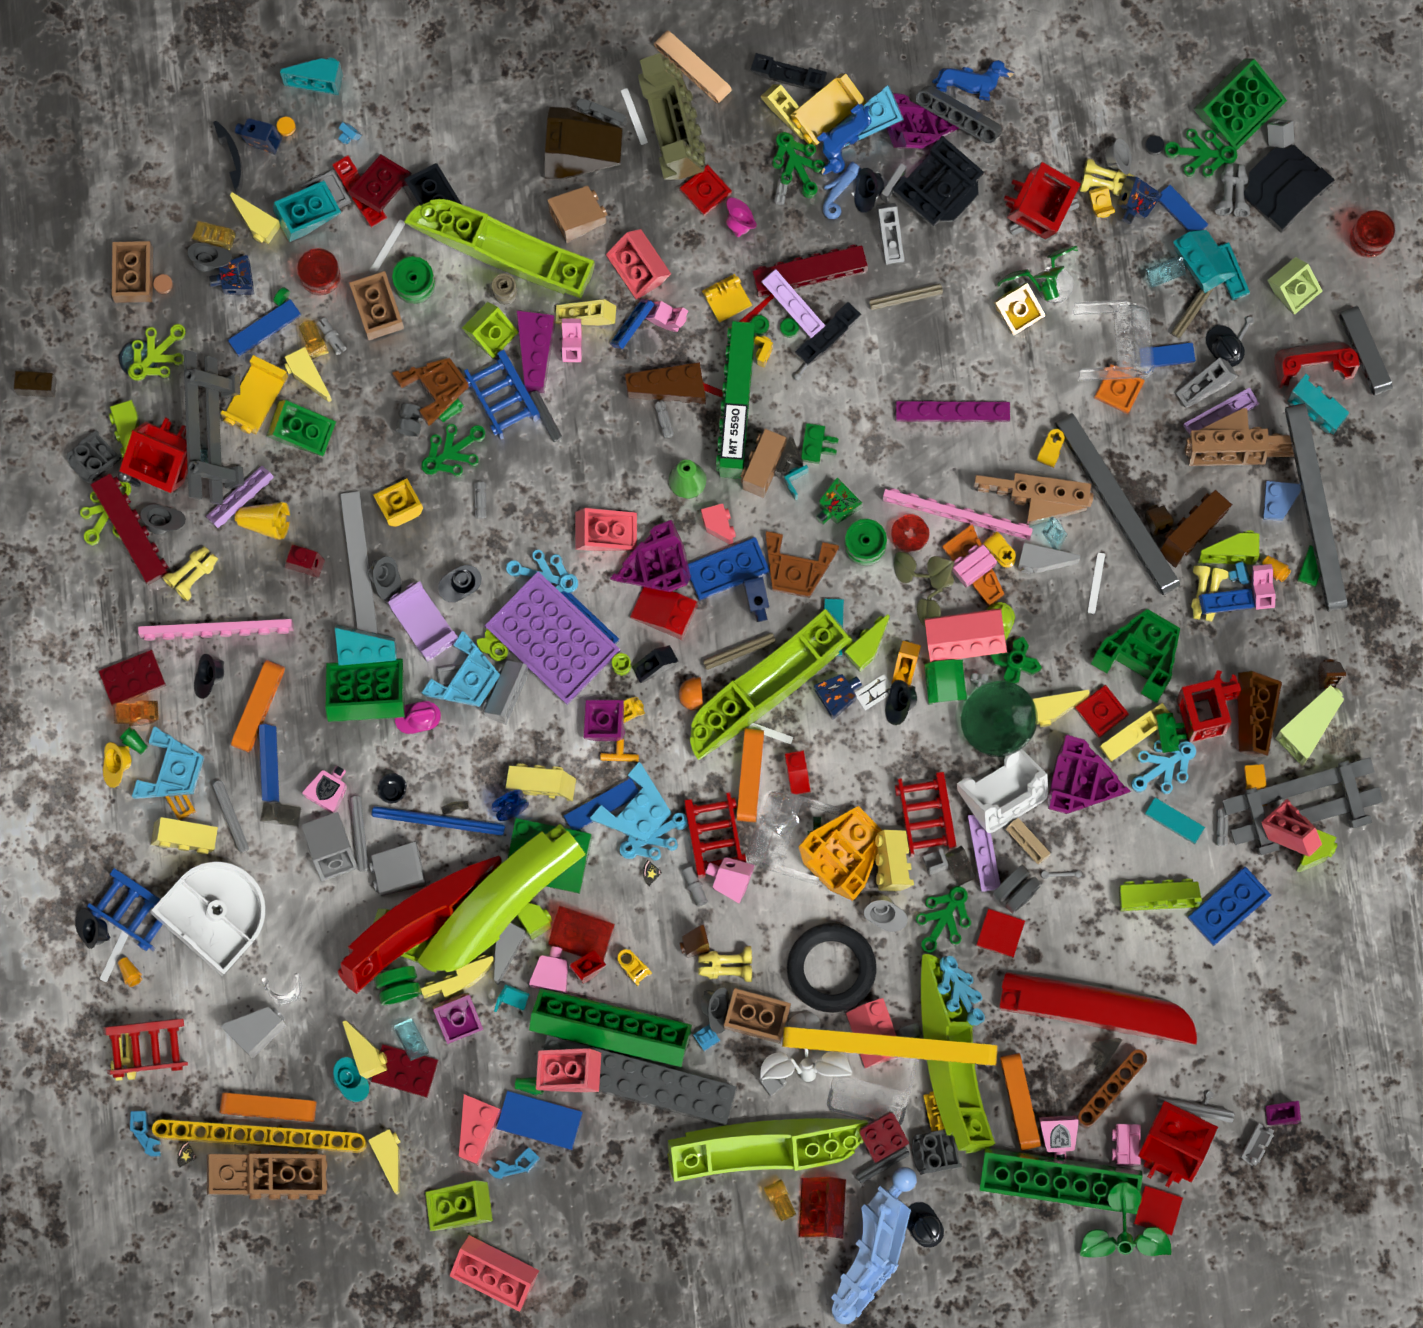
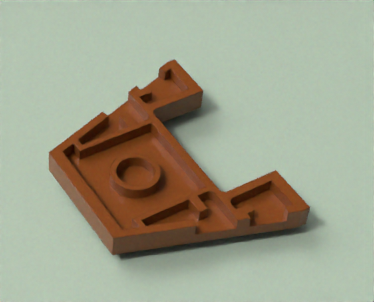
M450 358L427 363V366L416 369L411 367L410 370L405 372L395 371L392 373L401 388L416 380H420L435 402L419 410L420 415L428 426L469 387L468 382Z
M766 531L772 591L810 598L837 554L839 545L822 542L819 560L814 561L780 554L783 534Z

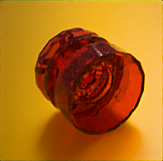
M1378 210L1362 214L1350 232L1349 240L1351 247L1362 257L1373 258L1381 255L1394 238V222L1390 216Z

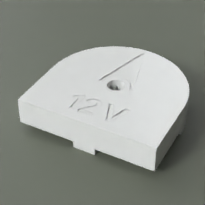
M209 862L198 865L186 872L150 913L219 975L223 976L260 933L265 919V901L260 887L246 871L229 863ZM212 907L214 909L219 908L220 915H214Z

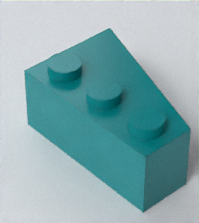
M1305 374L1292 390L1288 402L1290 406L1305 403L1309 420L1321 425L1320 428L1324 432L1334 435L1348 417L1349 412L1333 397L1329 398L1321 392L1323 388L1319 385L1315 387L1308 381L1310 376Z
M336 624L335 635L339 665L395 661L397 659L396 638Z

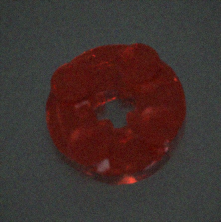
M907 514L896 520L891 530L893 544L899 550L906 553L920 552L929 540L927 524L921 517L913 514ZM909 529H912L916 535L915 537L908 538L905 532H909Z

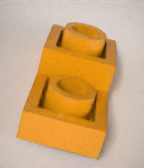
M1264 764L1245 765V790L1254 787L1257 790L1266 788Z

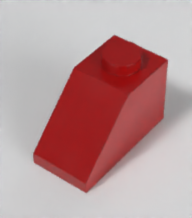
M804 750L785 754L791 795L811 792Z
M593 950L571 963L570 969L582 984H585L595 978L606 964Z

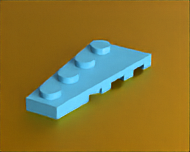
M889 85L864 105V108L870 106L868 114L872 122L866 130L858 135L859 140L904 120ZM852 114L849 118L844 120L838 126L851 121L852 118L856 116V114Z

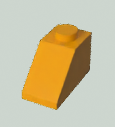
M902 641L891 684L896 680H903L907 685H911L921 645Z

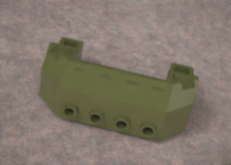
M661 53L641 59L640 64L643 73L639 74L638 78L642 94L648 99L662 157H659V162L664 179L680 180L704 172V152H706V147L700 139L702 132L699 124L696 123L697 112L691 103L693 96L686 87L681 69L677 68L668 57Z

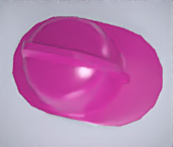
M737 198L727 199L726 205L729 214L726 224L735 236L740 237L750 229L756 228L757 224L749 207Z
M430 701L405 705V717L395 718V724L401 732L406 734L431 730L439 724L441 712Z

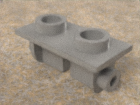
M1258 1123L1240 1157L1251 1166H1256L1257 1163H1260L1265 1153L1262 1147H1268L1272 1137H1274V1130L1268 1127L1265 1128Z

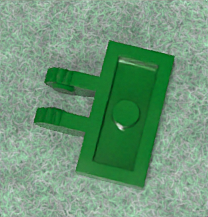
M806 424L801 462L820 464L821 454L836 455L837 450L827 447L822 448L823 443L838 444L839 439L824 436L825 426Z
M1173 713L1156 715L1162 753L1179 751V740L1187 739L1186 734L1177 735L1176 729L1185 727L1184 722L1176 723Z

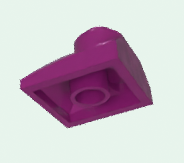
M586 700L583 738L592 741L622 740L625 735L624 700Z
M469 993L459 994L432 1007L447 1044L484 1030Z

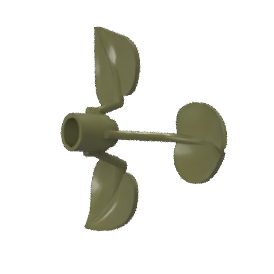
M898 552L894 557V570L899 581L909 583L912 581L913 576L930 578L932 587L937 589L927 597V600L920 599L917 605L918 618L925 627V619L941 617L938 603L931 599L936 594L942 592V588L953 585L954 578L951 572L954 561L940 556H933L927 564L929 574H918L914 572L917 567L915 559L906 552Z

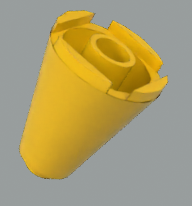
M284 502L241 507L235 513V522H237L238 526L281 540L286 537L290 522H286V517L290 516L289 506Z

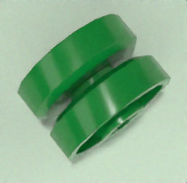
M407 257L398 262L393 269L392 279L395 291L400 299L407 303L417 304L431 297L436 283L432 268L427 261L420 257Z
M860 519L852 523L847 529L845 536V552L849 559L862 566L873 565L879 562L884 556L887 546V536L883 526L871 519Z
M414 966L396 968L374 977L376 988L383 990L378 995L381 1005L386 1006L405 1002L422 994L420 984L412 982L417 978Z

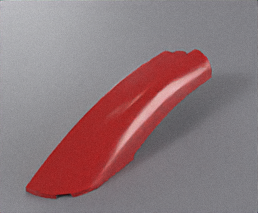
M498 855L470 865L428 885L399 903L374 922L348 946L350 954L343 958L340 963L341 968L337 971L344 984L354 993L358 994L395 959L416 945L435 936L460 904L502 864L501 857Z
M1006 972L1004 976L999 1007L1001 1011L1077 1023L1122 1034L1197 1045V1032L1193 1020L1183 1008L1175 1003L1097 986L1012 972Z

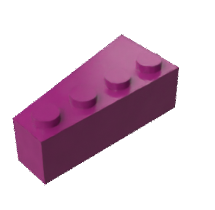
M517 311L525 388L528 392L537 390L539 393L545 394L555 317L549 314Z

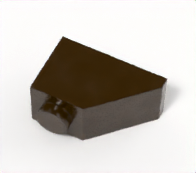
M1159 505L1151 506L1145 513V519L1152 537L1171 530L1174 521L1164 505L1160 507Z

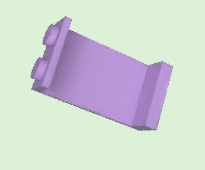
M420 581L418 583H411L406 587V591L401 594L396 593L390 598L388 602L389 607L427 662L454 645L458 636L449 627L423 589Z

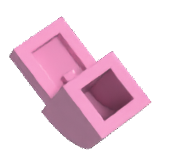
M662 301L653 302L655 305L645 319L666 330L678 332L679 328L686 322L688 310L683 307L672 308Z
M562 319L563 362H582L581 319Z
M1272 564L1252 566L1251 587L1256 610L1275 608Z

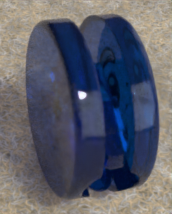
M522 790L510 791L492 803L491 809L496 813L498 821L509 820L522 813L529 806L528 800L523 798L524 793Z

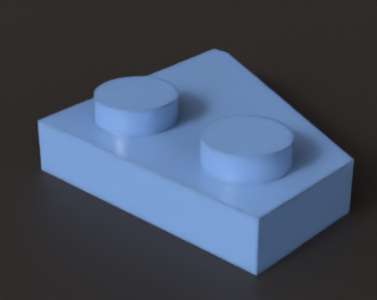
M1266 481L1263 520L1283 521L1301 492L1300 484Z

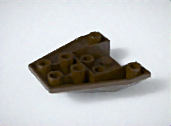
M549 107L545 144V179H567L620 165L623 128L570 108Z

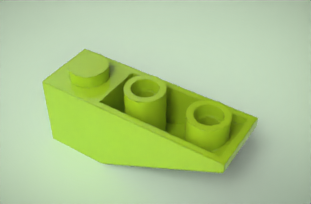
M132 400L110 407L112 413L109 414L112 425L116 424L117 430L114 433L117 441L122 443L123 447L120 448V452L123 458L132 430L140 425Z
M888 614L885 617L880 616L870 630L866 628L859 635L861 638L856 642L854 640L845 647V656L859 672L875 659L890 619Z

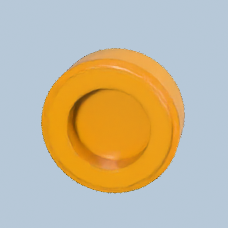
M282 117L278 120L277 130L279 134L290 136L295 132L296 125L292 118Z

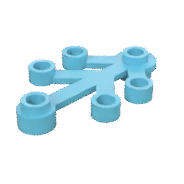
M541 550L533 552V559L538 562L543 571L540 573L550 583L558 584L555 587L556 589L566 593H572L577 589L578 579L573 574L567 573L562 564L563 559L561 556L555 554L550 559L551 564L557 568L561 576L559 577L551 572L544 559V552ZM537 553L542 554L540 559H536ZM558 557L560 559L559 563L554 564V559ZM510 561L506 567L508 574L513 577L519 575L533 577L538 572L522 567L518 561ZM518 566V571L514 573L513 567ZM571 580L572 585L570 587H567V581Z
M1157 740L1153 748L1156 752L1160 753L1162 749H1157L1156 744L1161 743V741ZM1182 742L1179 744V751L1171 752L1176 754L1170 758L1150 755L1147 751H1141L1138 755L1139 762L1160 765L1143 777H1135L1131 783L1132 789L1138 793L1143 792L1148 782L1165 771L1161 792L1163 794H1170L1173 790L1171 783L1174 764L1181 760L1180 772L1177 774L1176 779L1179 783H1186L1188 780L1187 769L1189 760L1193 759L1196 754L1195 746L1191 742ZM1188 748L1190 750V753L1185 754L1183 752V749ZM1140 755H1147V759L1142 760L1140 758ZM1184 774L1186 779L1180 780L1179 775ZM1138 780L1142 781L1143 786H1137L1136 782ZM1164 785L1170 786V790H1169V791H1165V790L1163 789V786H1164Z
M683 813L674 814L672 820L659 827L647 842L636 841V838L629 836L628 840L624 841L620 846L621 855L626 859H633L638 855L656 861L661 858L659 848L653 847L648 850L641 847L649 844L664 847L670 851L676 850L678 843L675 838L671 837L666 840L658 837L673 828L678 830L686 828L688 825L686 815ZM681 817L682 820L677 822L676 819ZM675 842V845L669 846V843ZM632 847L630 851H626V848ZM658 852V855L652 856V853Z
M942 957L940 959V968L943 971L942 982L938 984L937 988L943 995L951 990L949 985L951 978L953 986L951 1000L946 1003L948 1010L954 1012L959 1009L960 996L968 1012V1023L975 1026L981 1024L985 1020L984 1013L978 1008L974 1009L971 1002L977 1004L982 1001L981 993L969 987L973 983V977L958 968V963L954 957Z

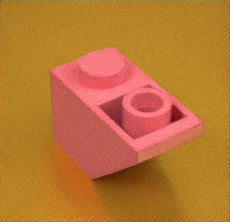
M723 504L701 509L706 532L729 545L733 544V538L736 535L734 527H730L728 520L731 519L728 508L725 509Z

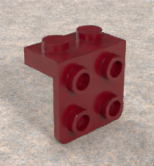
M888 1112L859 1129V1134L867 1147L866 1150L875 1163L909 1144L893 1112Z

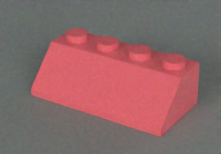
M1001 608L925 619L930 663L1007 652Z
M469 1235L459 1250L450 1277L520 1312L540 1270Z

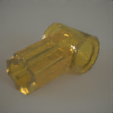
M314 320L303 322L299 328L311 360L328 354V349L323 338L320 337Z
M782 1179L763 1187L770 1203H773L781 1222L797 1215Z

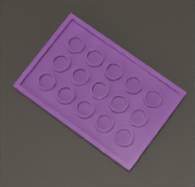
M539 571L485 625L500 642L522 663L526 664L566 705L621 651Z

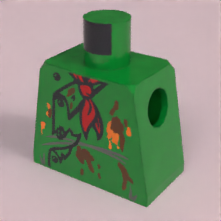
M836 478L819 500V507L822 511L816 518L823 525L830 518L836 524H839L859 511L863 503L839 478Z

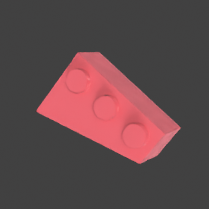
M1288 799L1261 822L1268 840L1310 857L1322 845L1315 826L1305 816H1302Z
M465 1094L463 1099L459 1157L462 1160L479 1166L500 1117L501 1110Z

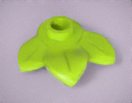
M486 629L485 638L477 639L478 648L483 653L489 654L493 660L503 661L507 657L508 648L488 629ZM495 650H500L502 654L497 655Z

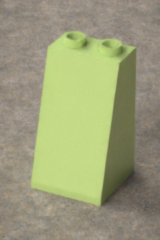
M1330 685L1283 727L1275 738L1301 766L1310 757L1344 700L1342 692L1336 687L1333 688Z

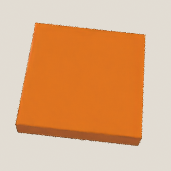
M1111 364L1094 399L1129 414L1145 380Z

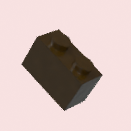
M15 371L14 391L19 396L55 397L57 379L53 373Z

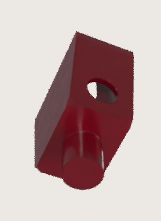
M292 545L285 568L319 578L325 560L316 551Z

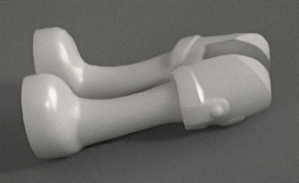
M1226 164L1224 172L1221 174V181L1224 183V197L1215 207L1216 214L1226 216L1232 212L1233 185H1235L1236 202L1234 215L1237 217H1247L1250 215V207L1244 200V185L1248 182V175L1244 165L1238 164L1237 176L1233 177V164Z

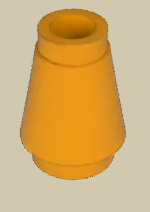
M1269 555L1262 562V565L1272 564L1273 577L1276 581L1283 582L1291 573L1288 565Z
M128 957L118 961L124 983L128 984L129 987L138 985L142 981V973Z

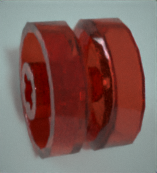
M321 248L311 249L299 259L297 266L298 276L305 290L311 294L321 296L327 295L337 288L340 283L341 273L338 262L331 252Z

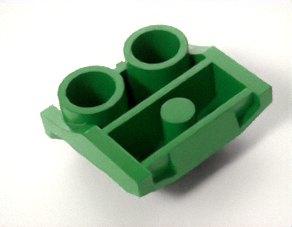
M952 659L924 664L929 705L957 700L967 701L963 660Z

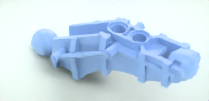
M909 1167L898 1168L892 1176L893 1185L891 1188L886 1190L879 1186V1191L868 1205L864 1204L861 1208L863 1235L862 1240L859 1239L856 1242L860 1249L847 1274L843 1273L840 1277L842 1281L837 1294L834 1293L831 1297L834 1300L832 1315L836 1322L840 1324H850L856 1317H859L868 1303L874 1299V1293L882 1287L899 1266L898 1260L902 1244L905 1240V1232L911 1209L901 1202L898 1196L902 1192L912 1190L917 1183V1176Z

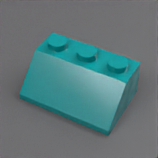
M1207 230L1191 231L1173 241L1176 253L1204 293L1237 274Z

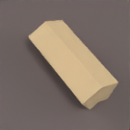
M1019 818L1011 822L1006 828L1010 835L1037 864L1042 863L1050 856L1051 853Z

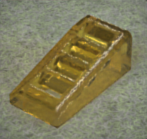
M198 221L192 239L231 250L236 233L230 228ZM204 228H206L204 237H201Z

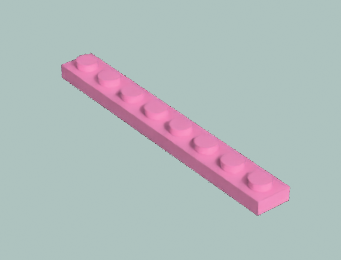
M894 488L885 489L883 501L970 525L973 524L974 526L1026 540L1031 538L1033 529L1024 523L1014 524L1006 518L995 519L987 513L980 515L968 508L958 509L950 503H945V505L939 504L931 498L924 500L916 494L900 493L901 491Z
M292 619L138 627L139 636L146 641H153L159 637H163L164 640H172L174 637L182 636L183 639H191L193 636L199 635L202 638H211L213 635L230 637L232 634L249 636L251 633L269 635L270 632L288 634L289 631H294Z

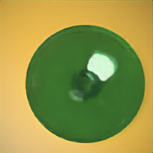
M1008 681L990 682L976 689L965 702L961 714V727L966 740L978 752L991 757L1009 756L1020 751L1032 739L1038 723L1037 708L1031 696L1019 685Z

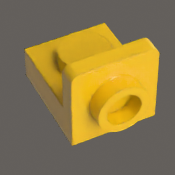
M1107 186L1089 191L1092 210L1097 217L1105 218L1115 213Z
M755 336V345L760 346L755 358H757V364L765 368L773 350V342L766 336Z
M638 697L629 698L624 701V723L645 714L643 710L644 705Z

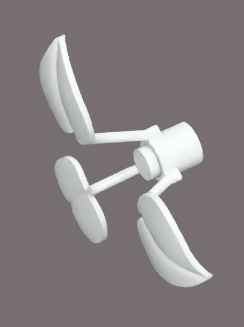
M801 1012L789 1020L788 1027L820 1030L821 1024L819 1018L814 1013ZM805 1049V1059L800 1062L799 1066L794 1059H788L785 1053H773L764 1060L761 1066L762 1080L786 1078L793 1074L795 1068L797 1073L800 1074L801 1079L806 1082L813 1081L816 1078L817 1072L824 1076L852 1075L848 1059L840 1052H828L823 1055L822 1060L818 1059L815 1064L809 1059L808 1049Z

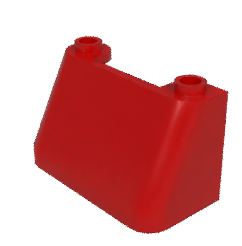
M1344 342L1285 348L1279 350L1274 357L1279 388L1288 387L1290 379L1296 377L1301 367L1332 363L1333 372H1341L1344 375V380L1353 379L1360 366L1357 353Z

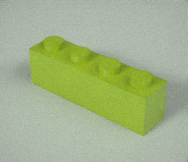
M1182 879V882L1174 883V880H1163L1162 883L1155 884L1154 881H1143V884H1135L1132 881L1123 882V885L1119 887L1120 911L1198 908L1202 902L1198 881L1193 882V879Z

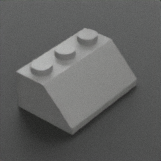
M508 660L505 665H501L498 672L500 674L498 682L490 690L492 693L490 700L486 699L483 705L485 717L507 725L529 674L526 664Z

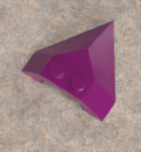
M893 93L904 120L886 128L894 148L921 149L939 140L942 136H946L959 129V127L910 101V97L904 94Z
M669 520L654 526L650 531L649 537L644 542H640L623 562V567L617 574L614 573L610 578L612 581L668 592L686 586L691 575L684 545L673 521Z
M1065 735L1056 757L1049 787V810L1069 814L1131 792L1127 786L1123 785L1118 776L1102 758L1089 747V744L1084 739Z

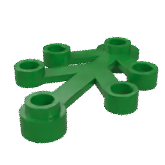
M1195 129L1187 131L1186 139L1191 142L1193 141L1199 149L1182 148L1176 142H1169L1164 150L1168 158H1176L1178 155L1198 157L1194 162L1184 167L1183 172L1187 177L1193 176L1195 170L1208 159L1218 158L1210 166L1208 165L1203 168L1202 175L1205 178H1211L1214 171L1221 165L1234 163L1238 156L1236 149L1232 146H1225L1216 137V133L1213 130L1207 131L1204 139L1208 143H1213L1218 150H1211L1198 136ZM1194 133L1195 137L1191 138L1188 134ZM1212 134L1214 138L1209 139L1207 135ZM1173 149L1175 153L1171 154L1168 150ZM1226 153H1229V154L1231 155V157H1230V158H1226V157H1225V154H1226ZM1191 168L1193 172L1188 173L1186 169ZM1205 170H1210L1211 174H1206Z
M782 132L776 138V144L779 149L772 160V166L776 169H780L783 166V156L786 151L789 160L784 173L780 177L781 183L788 185L791 182L792 171L795 168L804 185L802 188L803 196L813 198L818 191V187L814 182L810 181L802 165L820 173L825 164L822 160L812 161L797 155L795 150L804 152L806 156L812 157L816 152V147L813 144L804 145L796 142L791 134Z
M449 424L446 427L447 436L444 451L439 456H437L438 447L442 444V439L437 434L433 435L430 438L431 448L429 457H426L421 464L423 472L427 475H434L441 471L452 473L455 477H460L463 474L462 466L458 464L454 466L441 464L447 459L465 462L472 467L477 466L479 463L477 455H466L458 452L474 441L481 442L484 440L486 434L482 426L476 425L472 427L470 435L453 446L454 436L457 435L458 430L456 425ZM455 428L454 433H449L448 430ZM480 432L482 435L477 438L475 433ZM438 438L440 441L436 444L433 443V439ZM473 457L476 458L475 463H471L469 460ZM432 463L435 466L433 469H429L428 465ZM454 469H461L459 473H454Z
M955 886L947 895L927 898L926 907L928 909H934L938 904L950 903L946 909L917 915L916 923L920 926H924L929 921L940 919L930 937L924 938L921 943V948L925 953L930 954L936 950V941L946 924H948L951 935L950 943L952 945L960 944L962 938L957 931L953 912L957 906L961 917L959 921L960 927L963 929L970 927L971 919L967 915L964 904L968 898L965 888ZM960 893L962 898L956 899L954 895ZM934 900L935 905L929 906L928 901ZM920 916H923L925 918V922L920 923L918 921V918ZM963 919H967L969 921V924L967 926H964L961 921ZM958 936L959 941L953 942L952 937ZM931 943L933 947L931 949H927L925 947V944Z

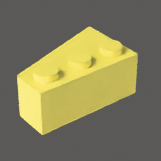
M516 764V766H509L506 789L514 793L532 796L549 795V798L555 799V796H561L566 798L567 801H573L576 778L563 771L561 767L553 766L552 769H545L546 767L541 765H534V768H531L525 764Z
M160 817L154 822L151 845L164 848H178L181 851L195 850L199 854L208 855L209 852L215 849L218 827Z
M882 830L878 832L875 838V844L878 847V854L876 855V865L878 866L876 884L878 885V890L902 891L913 886L914 881L910 880L908 871L912 867L911 863H907L906 854L909 853L906 831Z

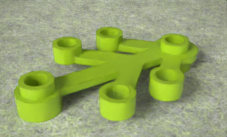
M180 324L171 327V335L156 349L155 338L157 337V331L153 327L147 328L145 332L147 337V358L142 362L141 351L144 348L142 341L135 340L132 343L134 363L128 369L131 379L141 381L146 375L160 376L162 378L170 376L169 367L148 368L152 363H174L177 366L183 364L184 357L180 353L161 355L176 340L180 341L185 337V328ZM154 331L155 334L153 336H149L148 332ZM176 331H180L182 334L180 336H176L174 333ZM135 344H140V345H141V348H140V349H136V348L134 347V345H135ZM175 357H181L182 360L176 362L174 359ZM136 369L141 370V374L136 375L134 371ZM166 369L168 373L163 375L161 371Z
M121 482L122 486L119 488L124 487L125 492L123 494L127 493L129 496L131 494L130 484L128 482ZM93 491L90 494L91 501L95 504L100 503L99 499H93V496L96 495ZM102 504L90 508L83 507L80 511V515L86 520L90 519L92 515L102 513L94 528L84 533V540L92 546L99 543V534L109 519ZM88 510L90 513L88 516H84L83 512ZM113 525V534L116 537H120L119 534L115 533L116 529ZM91 536H96L94 541L89 540Z

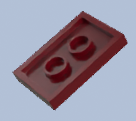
M380 154L351 187L349 195L380 213L404 186V179L411 176L412 173Z
M153 650L99 670L112 707L166 686Z
M382 1044L380 1051L384 1052L387 1058V1070L374 1075L371 1082L428 1098L439 1060Z

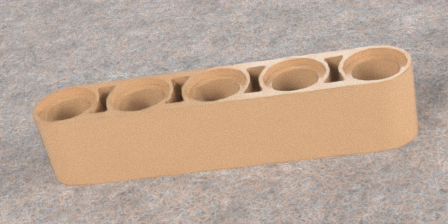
M665 31L654 42L656 49L665 57H668L677 68L681 69L683 74L714 102L719 104L732 91L726 81L670 31Z

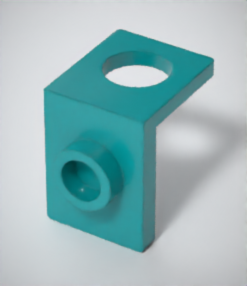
M807 465L801 468L795 467L788 472V475L784 476V482L795 500L798 499V494L791 482L808 473L809 468Z
M505 984L498 996L494 1012L498 1011L502 1002L525 1010L530 994Z

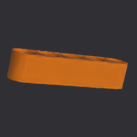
M268 660L265 661L237 726L231 746L249 753L251 752L259 734V725L263 724L283 677L284 666Z
M745 728L737 821L756 822L764 730Z
M1020 1053L1001 1056V1066L1020 1149L1023 1151L1041 1147Z
M222 1093L219 1113L315 1122L317 1102Z

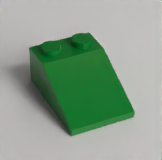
M282 400L278 402L266 437L323 457L336 421L290 401Z

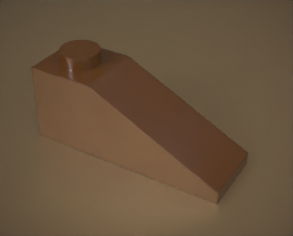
M1333 659L1323 660L1318 666L1319 689H1327L1330 685L1333 688L1339 689L1346 677V671L1341 663L1335 662Z
M700 925L682 936L683 942L679 943L682 954L686 953L687 958L710 952L704 925Z

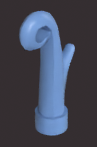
M854 162L849 164L846 171L839 178L824 186L825 190L832 188L823 204L824 215L829 219H836L840 216L841 207L833 202L857 178L861 170ZM834 208L836 209L835 213L829 212V209Z

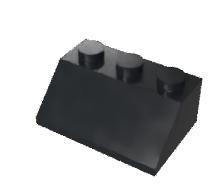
M437 163L404 179L403 188L415 208L435 199L450 200L462 205Z

